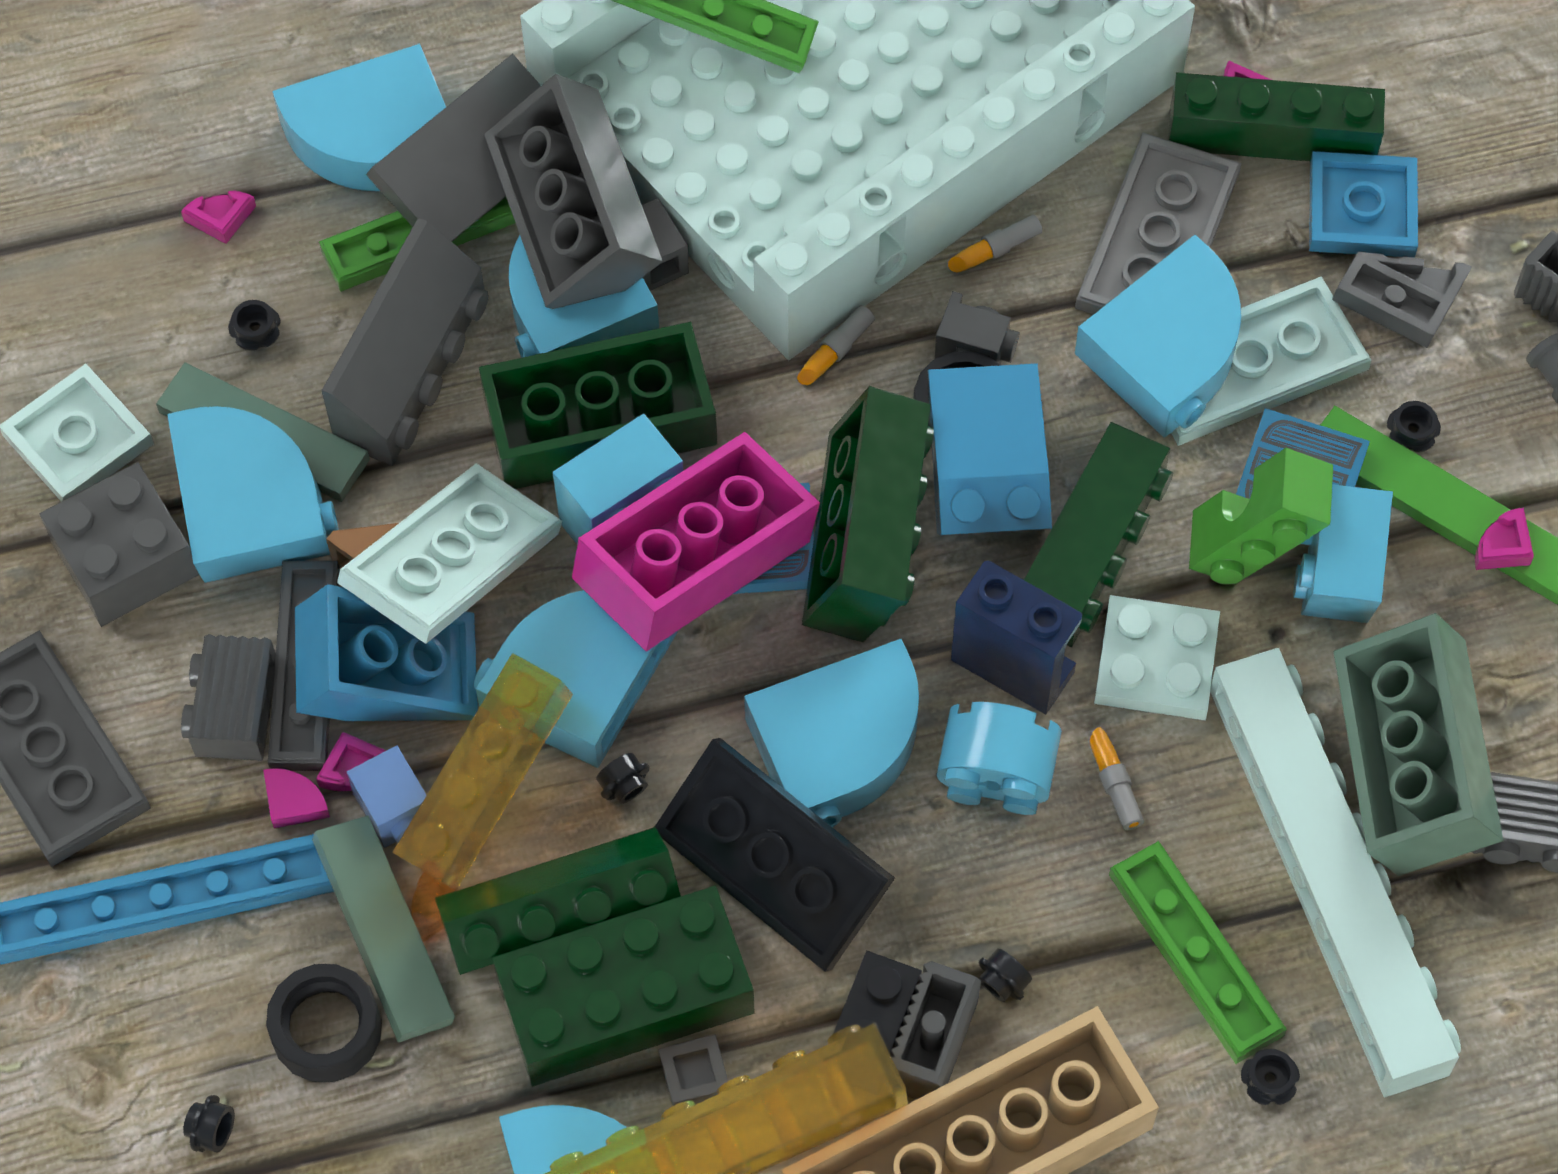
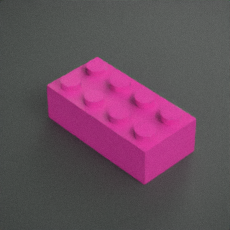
M743 432L579 537L572 579L647 652L808 544L811 539L820 502L746 432Z

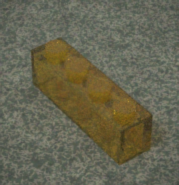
M512 653L392 853L456 891L572 698L573 693L560 679Z

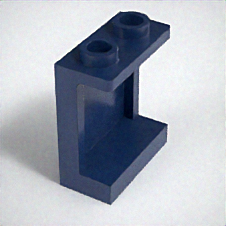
M984 561L956 601L951 661L1046 715L1075 673L1076 662L1065 657L1064 654L1067 643L1081 624L1082 613L993 562Z

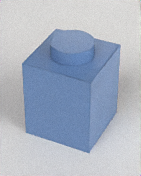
M398 745L346 771L353 795L364 814L369 816L384 848L395 842L402 844L416 839L426 830L427 825L435 822L429 798Z

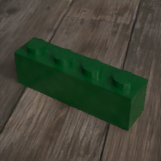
M1176 72L1170 105L1168 140L1211 154L1309 162L1313 151L1378 155L1384 135L1385 89Z
M1110 422L1024 579L1026 582L1082 613L1081 624L1067 643L1069 647H1073L1081 630L1087 633L1092 631L1103 607V603L1098 601L1100 594L1105 586L1114 589L1127 562V559L1121 555L1128 542L1135 545L1139 543L1150 519V515L1145 513L1152 499L1159 502L1162 500L1173 477V472L1166 469L1170 453L1169 447L1113 422Z
M656 827L436 897L435 901L458 972L461 975L492 965L493 957L681 897L669 850Z

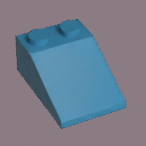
M1038 363L928 370L929 404H931L930 423L934 430L932 459L937 534L951 535L1052 529L1049 468Z
M327 584L295 607L296 713L342 721L474 720L478 717L477 693L474 688V680L477 674L474 613L465 611L425 644L344 587Z

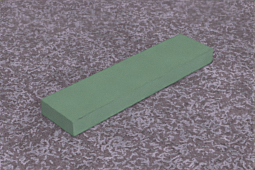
M184 362L156 403L159 413L165 416L169 413L187 409L218 406L245 410L267 419L282 429L299 447L308 462L320 491L340 502L344 500L370 460L367 450Z
M369 816L315 831L312 841L397 1042L399 1043L452 1025L455 1015Z

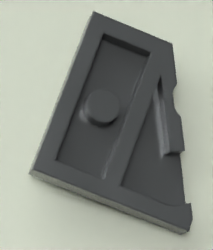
M1358 252L1339 283L1332 300L1428 348L1472 267L1465 263L1455 262L1452 270L1424 267V259L1401 257L1392 259L1383 254Z

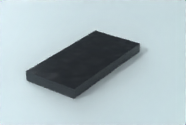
M721 738L712 739L654 826L665 842L824 972L834 968L895 879L894 876Z

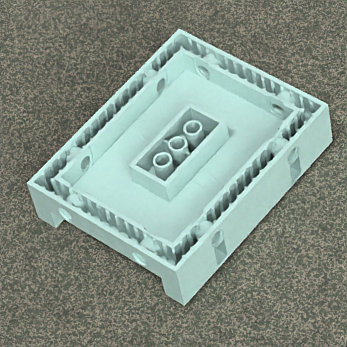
M543 0L520 15L526 66L530 74L541 86L552 76L558 74L599 90L641 204L644 205L659 198L688 245V255L789 361L844 322L860 305L866 306L1173 86L1176 72L1184 73L1195 5L1189 0H766L819 21L800 74L611 0Z

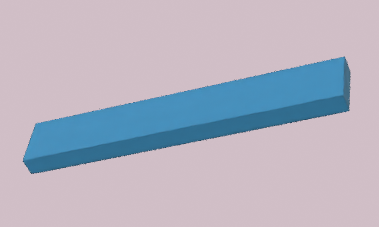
M312 834L0 902V965L334 891L312 841L314 836Z

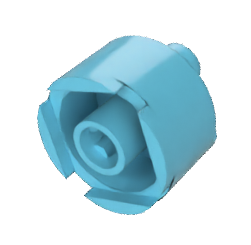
M972 702L971 710L967 713H961L960 704L953 705L948 715L936 774L938 780L948 786L947 798L961 804L978 805L980 804L981 797L1004 801L1003 808L1009 812L1021 815L1036 814L1038 803L1049 799L1062 733L1060 726L1050 720L1047 730L1035 724L1037 713L1006 704Z

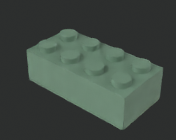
M1434 613L1334 650L1367 853L1397 876H1401L1504 841L1465 639L1439 615Z

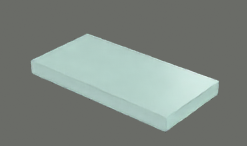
M1322 276L1241 308L1240 331L1228 376L1215 396L1205 404L1206 408L1196 422L1188 428L1183 429L1179 426L1171 432L1178 446L1262 413L1265 408L1272 409L1369 370L1372 360L1340 306L1332 300L1333 295Z
M476 463L342 567L337 583L427 644L559 535L562 520Z

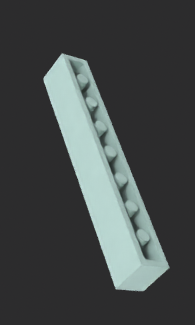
M1279 648L1215 667L1210 693L1383 1097L1385 1098L1450 1076L1459 1059L1458 1054L1461 1052L1459 1036L1452 1022L1449 1019L1443 1021L1435 1003V1000H1437V989L1434 979L1427 967L1420 968L1411 949L1414 947L1411 927L1404 915H1396L1388 897L1391 896V885L1384 867L1380 863L1374 864L1371 856L1367 853L1361 815L1358 812L1351 813L1344 797L1347 788L1343 773L1336 762L1329 763L1322 747L1325 743L1321 723L1316 714L1307 713L1302 702L1303 686L1297 669L1293 664L1286 665Z

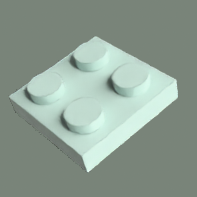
M87 364L81 366L0 424L2 436L61 502L110 477L154 445L151 434Z
M1110 595L1094 704L1206 720L1220 611Z

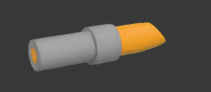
M1033 214L1003 230L997 229L981 237V241L965 248L948 261V267L951 271L958 273L973 268L989 259L995 260L1009 253L1011 248L1041 234L1043 231L1041 223Z
M860 305L837 330H832L820 343V348L808 359L797 376L798 382L802 385H810L822 376L835 362H839L852 349V344L875 321L873 313L867 307Z
M1097 727L1090 737V746L1100 770V780L1106 794L1111 797L1123 829H1136L1144 824L1145 821L1130 787L1132 782L1125 765L1121 764L1107 733L1102 727Z

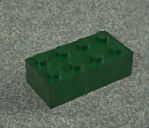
M691 321L479 367L485 406L503 481L514 489L554 481L553 471L643 413L677 454L718 445L716 411Z
M869 386L829 431L819 500L820 505L817 514L802 618L803 626L864 642L880 626L884 627L890 616L900 606H906L909 602L915 582L914 574L909 573L910 559L917 549L921 536V526L915 523L917 507L921 504L927 488V476L922 474L923 459L930 450L934 435L933 427L928 426L931 404Z
M716 885L492 958L497 982L532 1087L755 1014L754 989Z

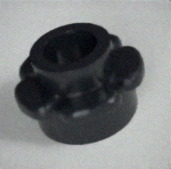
M248 300L239 304L234 309L229 321L228 330L230 336L236 338V344L240 348L255 351L260 347H269L276 342L280 335L278 326L281 324L279 314L267 303L260 300ZM255 325L260 326V328L256 331L250 329L252 326Z
M1421 401L1403 403L1389 415L1387 420V428L1391 430L1389 438L1408 449H1413L1415 452H1424L1433 447L1435 444L1434 438L1438 437L1441 431V425L1436 412L1430 405ZM1408 427H1417L1418 431L1411 432Z
M633 753L624 754L613 760L596 777V780L603 789L601 796L607 800H614L616 798L620 804L633 800L648 786L644 778L650 770L647 763L640 764Z
M997 948L987 960L983 957L979 960V966L985 972L978 979L981 980V984L988 992L1002 1002H1005L1010 996L1016 1000L1023 999V990L1032 981V977L1015 958L1004 950Z
M1264 1049L1258 1051L1253 1059H1248L1244 1063L1241 1070V1081L1247 1085V1094L1256 1103L1269 1105L1270 1102H1275L1277 1105H1282L1289 1102L1296 1094L1295 1083L1300 1079L1299 1069L1286 1053L1277 1049ZM1273 1074L1276 1081L1273 1083L1267 1082L1265 1075Z
M217 1095L208 1096L203 1104L195 1102L186 1115L183 1133L185 1137L190 1138V1147L193 1151L203 1152L206 1149L218 1153L229 1140L234 1125L235 1112L233 1107L219 1103L220 1098Z

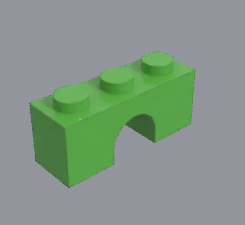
M1284 448L1254 469L1253 489L1250 499L1222 490L1195 508L1192 517L1189 569L1209 575L1217 583L1236 585L1328 527L1331 521L1333 464L1289 448Z

